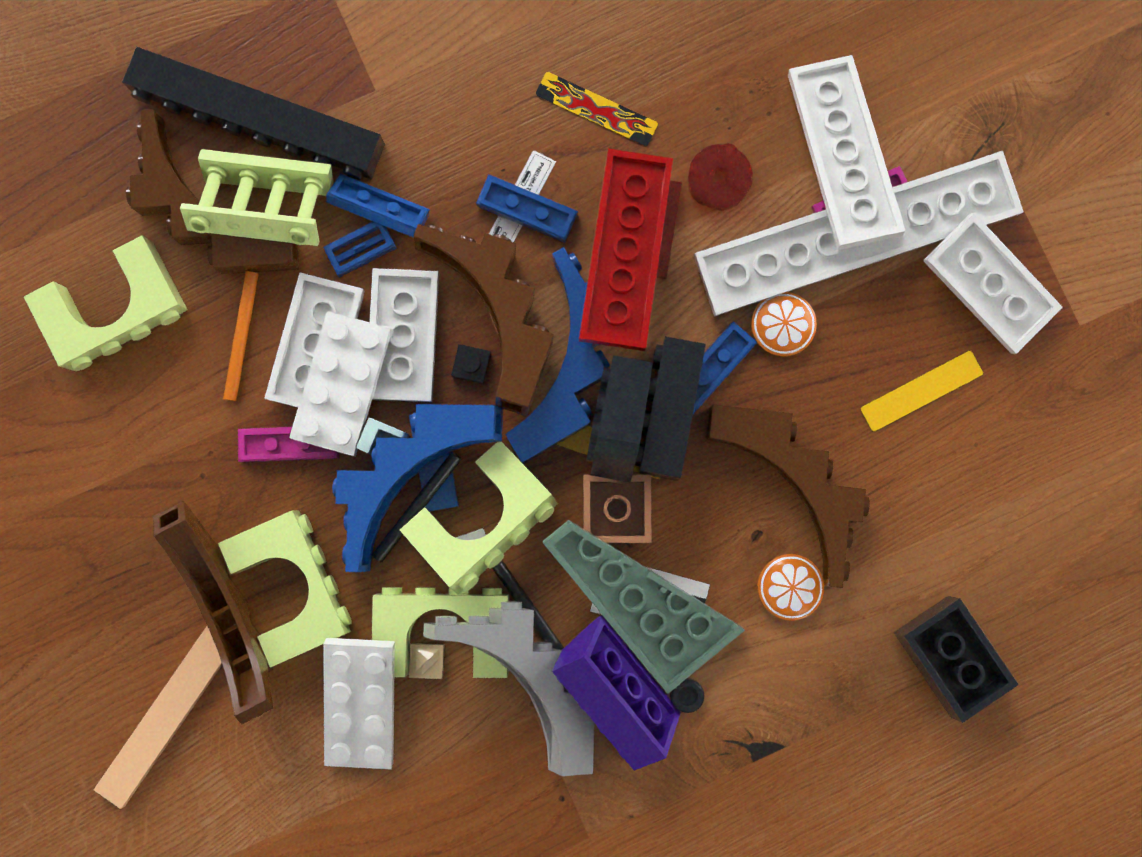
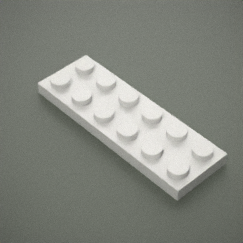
M845 56L789 69V82L838 250L903 236L905 227L853 56Z

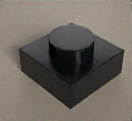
M458 344L451 376L484 384L491 351Z

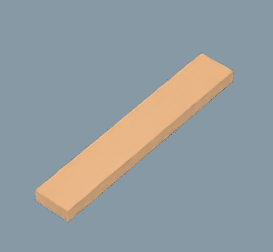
M206 626L94 788L95 792L120 809L126 806L222 666L218 650L208 626Z

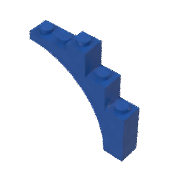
M564 247L552 254V261L563 282L569 305L570 333L566 356L559 375L545 399L526 420L505 434L523 465L591 425L588 417L592 416L593 413L584 398L577 400L576 396L599 383L602 379L604 367H610L601 350L595 352L593 349L599 344L579 342L588 282L585 283L579 274L582 267L573 253L568 255Z
M416 404V413H413L411 419V427L415 433V438L376 437V445L372 449V462L375 465V471L337 470V478L334 479L332 487L333 495L336 497L335 504L348 505V511L344 515L347 542L342 551V560L346 564L345 572L370 571L373 546L382 519L394 498L413 476L429 463L451 451L474 444L502 442L503 408L496 405Z

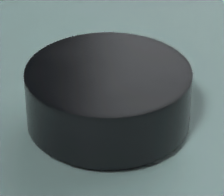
M687 678L670 692V698L673 705L679 711L692 713L702 706L704 691L696 680Z

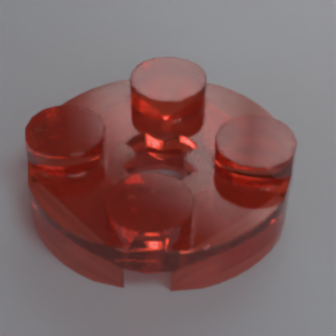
M733 144L708 146L698 152L690 164L687 178L688 189L692 197L703 206L706 205L719 211L734 208L744 200L752 186V167L747 157ZM716 170L725 172L728 175L725 179L726 184L721 185L719 181H712L711 178L714 177Z

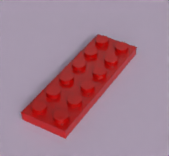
M608 148L579 342L638 351L646 350L673 158Z

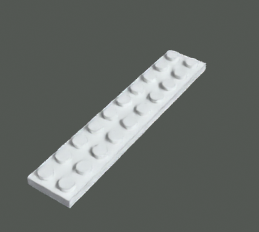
M1003 151L892 187L905 227V233L901 237L838 250L827 210H823L695 253L694 258L714 316L942 241L969 214L975 213L987 226L1023 213L1024 211Z

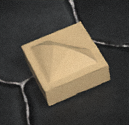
M411 643L409 678L443 679L445 644Z

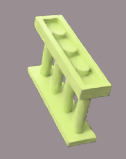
M201 149L198 161L206 184L199 205L182 203L180 207L187 231L288 242L297 245H319L316 219H311L317 195L326 196L334 184L331 164ZM221 183L239 185L231 209L213 207ZM253 187L271 189L264 213L245 211ZM285 191L304 193L297 217L278 215Z

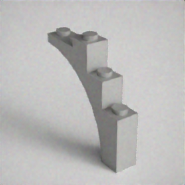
M506 601L501 602V608H489V616H469V622H457V617L436 616L435 623H424L423 637L433 640L461 642L474 646L495 658L517 678L529 694L540 717L547 743L548 770L560 776L593 774L594 722L579 707L577 701L552 672L562 650L552 648L551 642H533L534 610L522 608V602Z

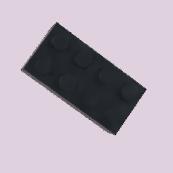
M665 336L663 345H656L652 369H657L656 378H650L647 401H651L650 411L645 410L642 433L645 434L644 444L639 446L635 465L639 466L638 474L675 481L681 478L706 344Z

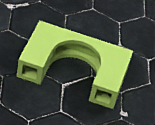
M143 235L113 250L131 290L130 303L126 312L113 324L105 327H90L81 317L68 289L54 281L24 296L59 367L73 371L83 370L92 365L93 359L101 355L108 356L122 349V344L131 339L136 341L151 334L150 329L160 324L169 325L180 318L179 314L188 310L154 243Z
M502 442L495 443L475 462L501 491L503 496V514L493 531L476 540L455 538L448 533L425 507L400 529L403 535L443 581L458 595L462 591L466 592L477 584L479 576L487 568H493L498 565L504 558V553L511 546L522 543L528 537L529 530L538 522L541 523L547 520L553 514L554 507L558 504L552 494Z
M295 510L218 543L231 574L241 573L273 558H284L295 563L306 576L309 595L303 611L294 620L257 636L270 667L324 644L326 638H338L351 632L348 626L352 624L350 614L345 606L340 607L336 598V594L339 593L338 586L332 575L327 576L322 565L326 563L324 553L318 544L314 546L311 539L312 525L306 514L301 515L300 511Z
M382 587V593L373 595L372 640L395 641L394 677H406L409 674L411 631L415 622L422 614L430 610L445 609L458 614L466 622H469V616H489V608H501V602L509 601V594H502V588H482V594H469L468 590L466 592L462 591L458 595L451 588H449V594H435L434 587L415 588V594L402 593V587ZM473 646V678L508 677L509 670L492 656Z

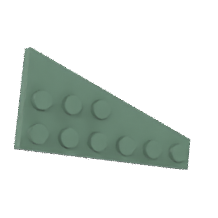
M570 520L566 521L542 541L667 694L745 631L739 624Z

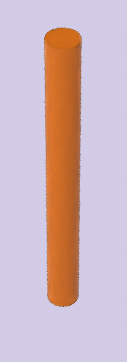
M251 271L245 272L223 399L229 401L237 400L259 276L258 273Z

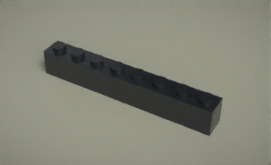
M137 46L122 81L132 92L131 96L141 102L150 104L151 100L161 103V107L171 113L180 115L181 111L191 114L192 119L204 125H210L213 122L222 125L221 129L232 135L240 136L241 133L252 136L251 139L262 146L270 147L272 143L283 147L282 151L290 156L300 158L302 154L313 158L312 162L331 164V166L343 169L342 173L357 180H361L362 176L372 180L385 146L381 135Z

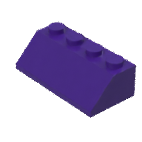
M601 615L562 649L552 672L577 701L579 707L597 725L599 731L616 748L619 755L635 771L667 757L681 712L673 705L670 698L604 616Z

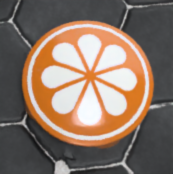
M785 292L760 301L752 315L751 334L765 351L776 356L791 357L803 351L812 342L816 333V316L812 307L804 298L794 293Z
M785 554L772 559L766 564L757 579L758 594L763 606L772 615L783 620L795 621L811 615L820 605L824 595V581L817 566L809 559L796 554Z

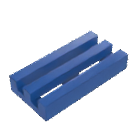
M374 221L323 247L339 278L397 249L386 226ZM380 229L381 234L337 256L334 255L333 252ZM383 241H386L385 244H383V245H381V246H379V247H377V248H375V249H373V250H371V251L365 253L364 255H362V256H360V257H358V258H356V259H354V260H352V261H350V262H348V263H346V264L340 266V263H342L343 261H345V260H347V259H349V258H351V257H353V256H355V255H357V254H359V253H361V252H363V251H365V250H367V249H369V248H371V247H373V246H375V245H377V244H379V243H381V242H383Z

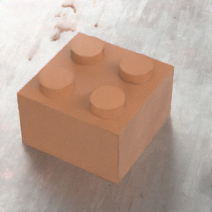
M583 475V529L606 543H652L651 475H632L631 483Z

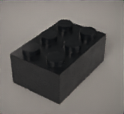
M613 355L611 368L604 367L600 385L602 388L599 390L586 461L593 462L592 476L631 483L640 446L653 362Z
M945 597L894 632L949 716L961 723H964L1019 685L960 598Z

